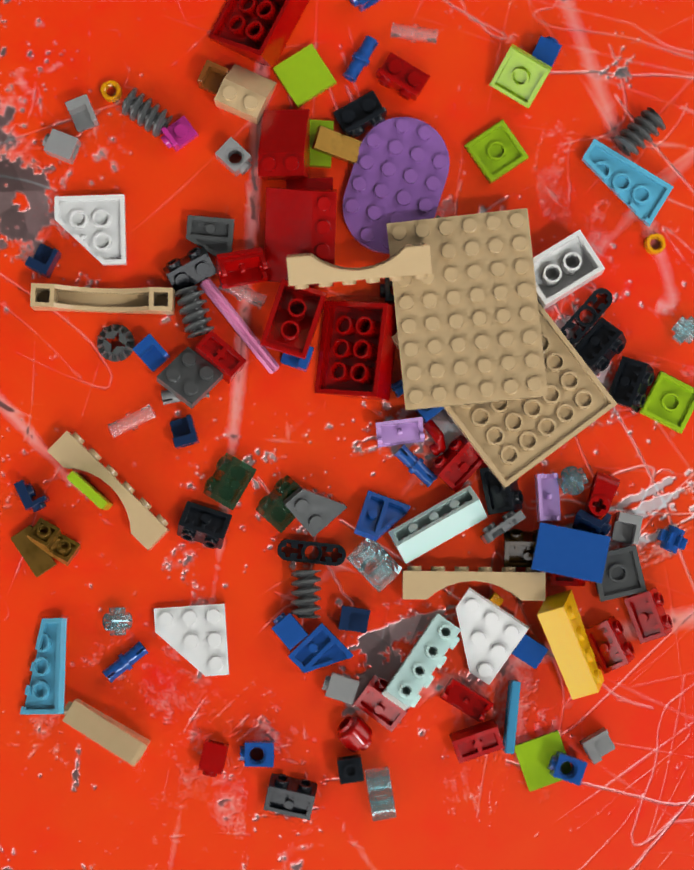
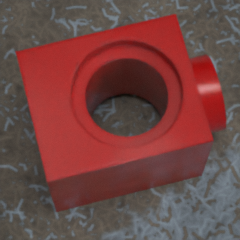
M209 739L205 740L198 767L199 770H203V775L217 777V774L222 775L229 744Z

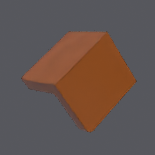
M206 60L197 80L199 88L216 95L229 70L210 60Z

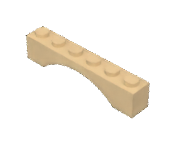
M430 243L406 244L387 260L360 268L333 265L321 260L312 253L292 254L286 257L289 286H295V289H307L309 284H318V287L333 286L332 282L341 281L342 285L356 284V280L366 279V283L380 282V278L389 277L390 281L404 280V276L413 275V279L428 278L427 274H432Z
M31 283L30 307L36 311L175 315L174 288L167 287L90 288Z
M66 431L47 452L64 468L91 473L108 484L119 496L126 509L130 521L131 534L147 550H151L170 531L166 527L169 524L167 520L160 514L155 516L150 511L152 506L143 497L139 500L133 494L135 489L127 481L121 483L116 478L118 475L117 471L109 464L105 467L99 461L102 457L93 448L88 450L83 445L85 440L77 432L71 434L69 431Z
M407 566V571H402V599L427 600L434 593L447 586L460 582L478 581L499 586L521 601H546V572L532 570L531 567H525V572H516V567H502V572H492V567H478V572L469 571V567H455V571H445V566H431V571H422V566Z

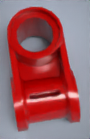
M597 471L590 488L585 511L596 518H600L608 513L620 479ZM597 502L600 503L599 507L602 508L598 512L595 511L596 507L593 506Z

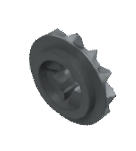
M112 324L103 328L98 335L97 348L100 354L109 361L118 362L125 360L133 352L135 345L134 337L130 330L123 325ZM119 333V341L125 346H116L112 352V344L107 339H115Z

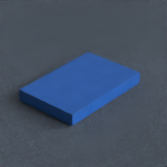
M540 522L531 569L602 583L611 537Z

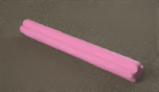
M210 278L205 279L200 284L202 290H204L270 374L276 372L280 368L279 364L265 347L260 346L261 342L212 280Z

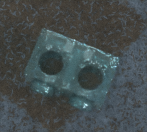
M365 538L347 557L350 563L378 592L390 584L402 570L398 563L377 541Z
M388 766L365 770L373 821L396 818Z

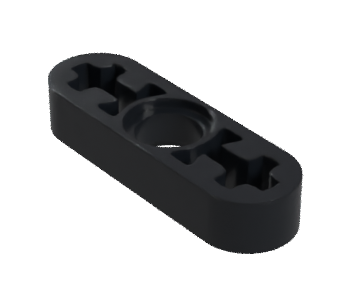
M604 288L595 290L561 328L565 336L567 335L565 330L570 331L576 325L572 323L573 320L576 321L577 325L584 328L583 331L581 328H578L574 333L576 339L572 337L568 339L572 345L583 337L611 305L613 298L609 290ZM604 294L606 296V305L601 303L596 310L587 305L589 302L592 306L598 300L596 295L602 296ZM581 311H589L592 314V321L583 323L579 317Z
M286 539L278 546L279 556L287 561L337 566L342 564L346 557L343 547L336 544ZM287 543H291L292 548L299 549L298 544H303L301 549L302 559H297L298 553H291L290 557H286L285 552L281 550L282 547H286ZM308 546L317 547L319 551L318 557L313 560L308 559L305 556V549ZM321 547H327L325 552H333V548H337L338 553H342V558H338L337 562H332L331 557L325 556L326 561H320L322 557Z

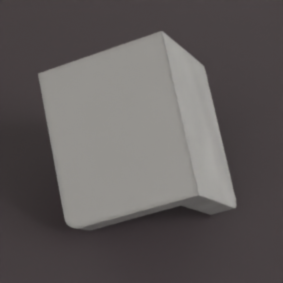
M87 94L65 102L78 133L100 125Z
M616 512L611 539L637 545L643 516Z
M604 727L579 741L594 765L602 760V756L615 749V745L608 735L609 732Z

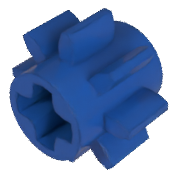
M671 525L668 526L667 530L661 529L657 540L662 541L660 545L662 549L675 554L678 549L684 550L688 539L683 538L685 531Z

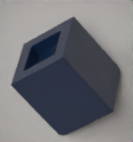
M40 244L33 258L29 256L25 265L29 269L50 278L62 254L55 248L52 249L44 244Z
M191 414L186 415L185 418L170 422L176 449L200 443Z
M342 605L338 629L366 633L370 610Z

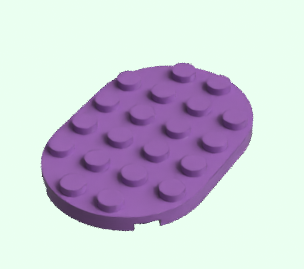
M395 117L377 124L361 142L357 163H354L343 198V216L354 239L369 250L389 254L386 223L435 217L448 177L450 160L443 138L432 126L411 117Z

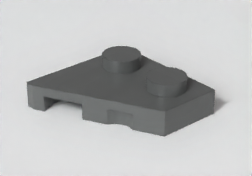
M188 215L186 239L201 248L204 246L206 251L214 256L232 252L235 219Z
M301 486L283 501L312 537L317 535L347 508L343 502L329 499L327 496L319 493L316 494Z
M511 510L502 516L504 521L498 525L492 522L483 528L484 534L480 538L484 544H489L496 537L524 520L526 517L521 510L517 512Z

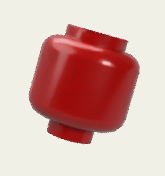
M349 716L339 724L337 728L339 731L337 734L338 740L348 750L352 752L364 751L371 745L372 729L360 717Z

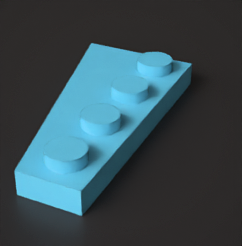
M596 139L592 141L581 159L647 227L651 225L674 187Z
M43 618L41 621L35 646L37 655L35 661L31 663L30 671H32L30 685H26L24 695H27L25 706H21L20 715L64 714L67 618Z

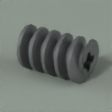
M135 87L129 92L122 103V114L124 116L130 114L129 118L131 121L137 120L138 126L145 125V131H152V135L158 137L162 134L161 128L169 126L173 115L167 118V109H164L161 113L158 112L160 108L159 103L151 107L153 101L151 98L144 102V93L137 97L138 89Z
M647 107V110H643L640 116L634 118V123L630 122L627 125V129H622L620 135L614 137V142L625 155L630 156L631 152L638 155L637 146L645 149L646 145L643 141L646 140L651 143L653 140L650 134L658 137L660 134L657 128L664 131L666 126L659 114L652 108Z
M198 286L187 287L174 293L175 297L180 298L177 301V305L183 306L179 310L180 315H186L182 319V323L189 324L184 328L185 333H192L187 338L205 335L214 329V326L206 325L212 318L204 317V314L209 312V308H202V305L207 300L199 299V296L205 292L204 290H197Z
M297 570L291 573V576L298 578V580L291 582V585L298 587L297 590L291 592V595L298 597V599L291 601L292 605L298 606L297 609L291 611V614L296 615L297 618H321L320 615L314 613V611L321 609V606L314 604V602L321 600L320 596L314 594V592L321 590V587L314 585V583L321 581V577L314 575V573L321 570Z

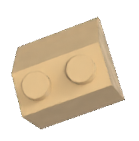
M234 64L223 79L214 98L215 105L258 125L277 83Z

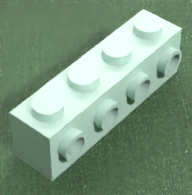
M469 485L388 531L399 554L407 564L488 518L479 497Z
M436 614L388 683L382 695L404 711L410 706L414 708L422 697L419 695L423 687L427 689L433 681L434 676L431 674L435 668L440 669L448 657L445 656L449 648L453 650L459 642L460 638L457 635L461 629L440 614Z

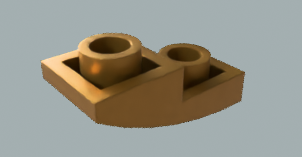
M42 518L38 520L27 535V538L40 549L66 566L71 563L81 549V544L61 534L60 528Z

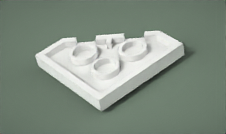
M124 194L54 196V211L57 223L103 266L127 265L126 205Z
M469 587L457 604L456 613L469 672L490 685L528 631L529 626Z
M225 603L154 608L155 633L204 676L229 675Z

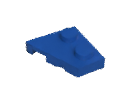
M368 490L354 534L377 541L408 513L411 506Z
M323 623L288 655L304 673L354 656Z

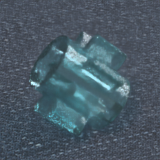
M682 316L671 328L675 332L672 338L680 345L684 341L690 344L694 340V318L692 316L688 319Z
M575 466L564 468L561 472V478L557 479L563 493L568 492L570 495L582 493L585 488L584 484L588 483L587 476L582 468L577 469Z
M125 607L109 608V613H106L103 617V627L106 631H110V636L126 635V630L132 627V616L129 612H125Z

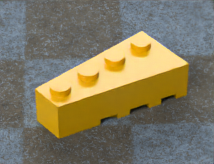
M572 589L546 597V601L543 602L537 616L572 700L598 693L604 678L601 670L597 667L595 655L590 646Z

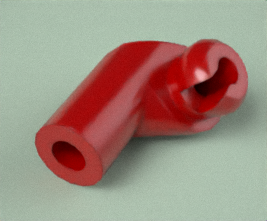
M429 420L423 427L434 440V444L429 446L430 451L434 456H438L441 452L444 453L446 449L444 434L433 420Z

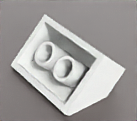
M580 229L533 258L537 300L546 309L603 274L605 267Z

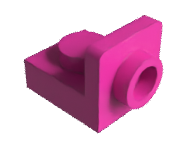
M182 116L168 128H165V126L161 128L163 134L160 137L168 149L173 147L176 152L198 137V133L185 116Z

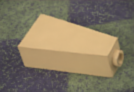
M78 698L73 703L69 701L64 708L65 717L62 720L63 722L132 766H135L140 761L151 740Z

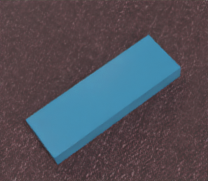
M517 680L508 681L503 734L504 749H502L508 754H514L521 687V682Z

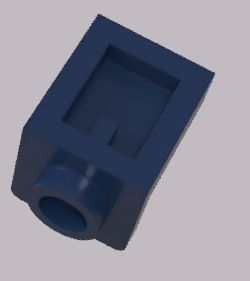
M21 480L14 484L26 510L32 509L33 512H37L45 508V503L50 501L47 495L34 500L33 497L36 496V492L31 483L27 484L26 481Z
M580 509L575 516L572 529L607 536L612 526L609 524L612 515L607 513L600 520Z

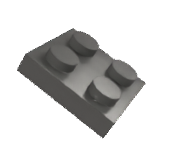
M187 347L156 379L159 384L192 409L223 379V373L191 348Z
M636 545L608 551L602 583L595 582L599 602L647 591Z

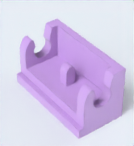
M423 417L375 423L378 448L424 442Z
M542 473L534 475L537 522L561 521L558 474Z

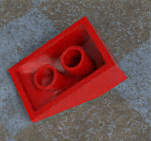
M310 109L263 111L258 150V177L263 180L310 178Z
M282 279L260 346L306 359L323 312L327 292L311 287L295 289V286H289L288 280Z

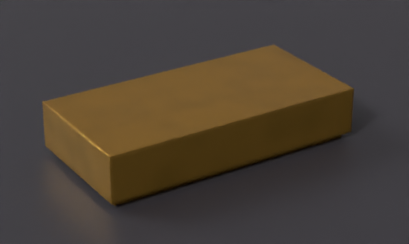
M319 126L312 149L354 165V163H357L359 147L362 141Z
M29 525L10 539L34 575L39 577L57 565L52 556L27 538V535L33 528L32 525Z

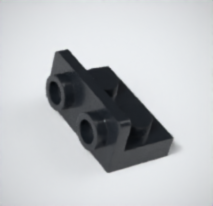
M372 90L333 112V116L344 135L356 138L365 132L364 129L372 125L375 127L377 124L385 121L384 117L387 116V110L385 107H382Z
M204 246L191 249L187 256L181 259L175 258L169 261L166 267L163 268L175 292L194 286L216 274L215 266Z
M602 317L574 348L592 372L598 375L600 371H604L608 367L610 360L624 349L627 340L622 331Z
M623 356L609 390V394L616 401L617 405L630 408L633 412L638 413L639 408L643 407L645 403L647 388L653 383L654 369L647 363Z
M488 467L480 469L488 515L522 509L523 494L519 490L518 479L504 489Z
M187 501L178 524L177 535L187 541L194 540L203 543L208 548L222 549L232 515Z
M272 773L263 810L310 820L318 784L307 779L300 780L288 777L285 774Z

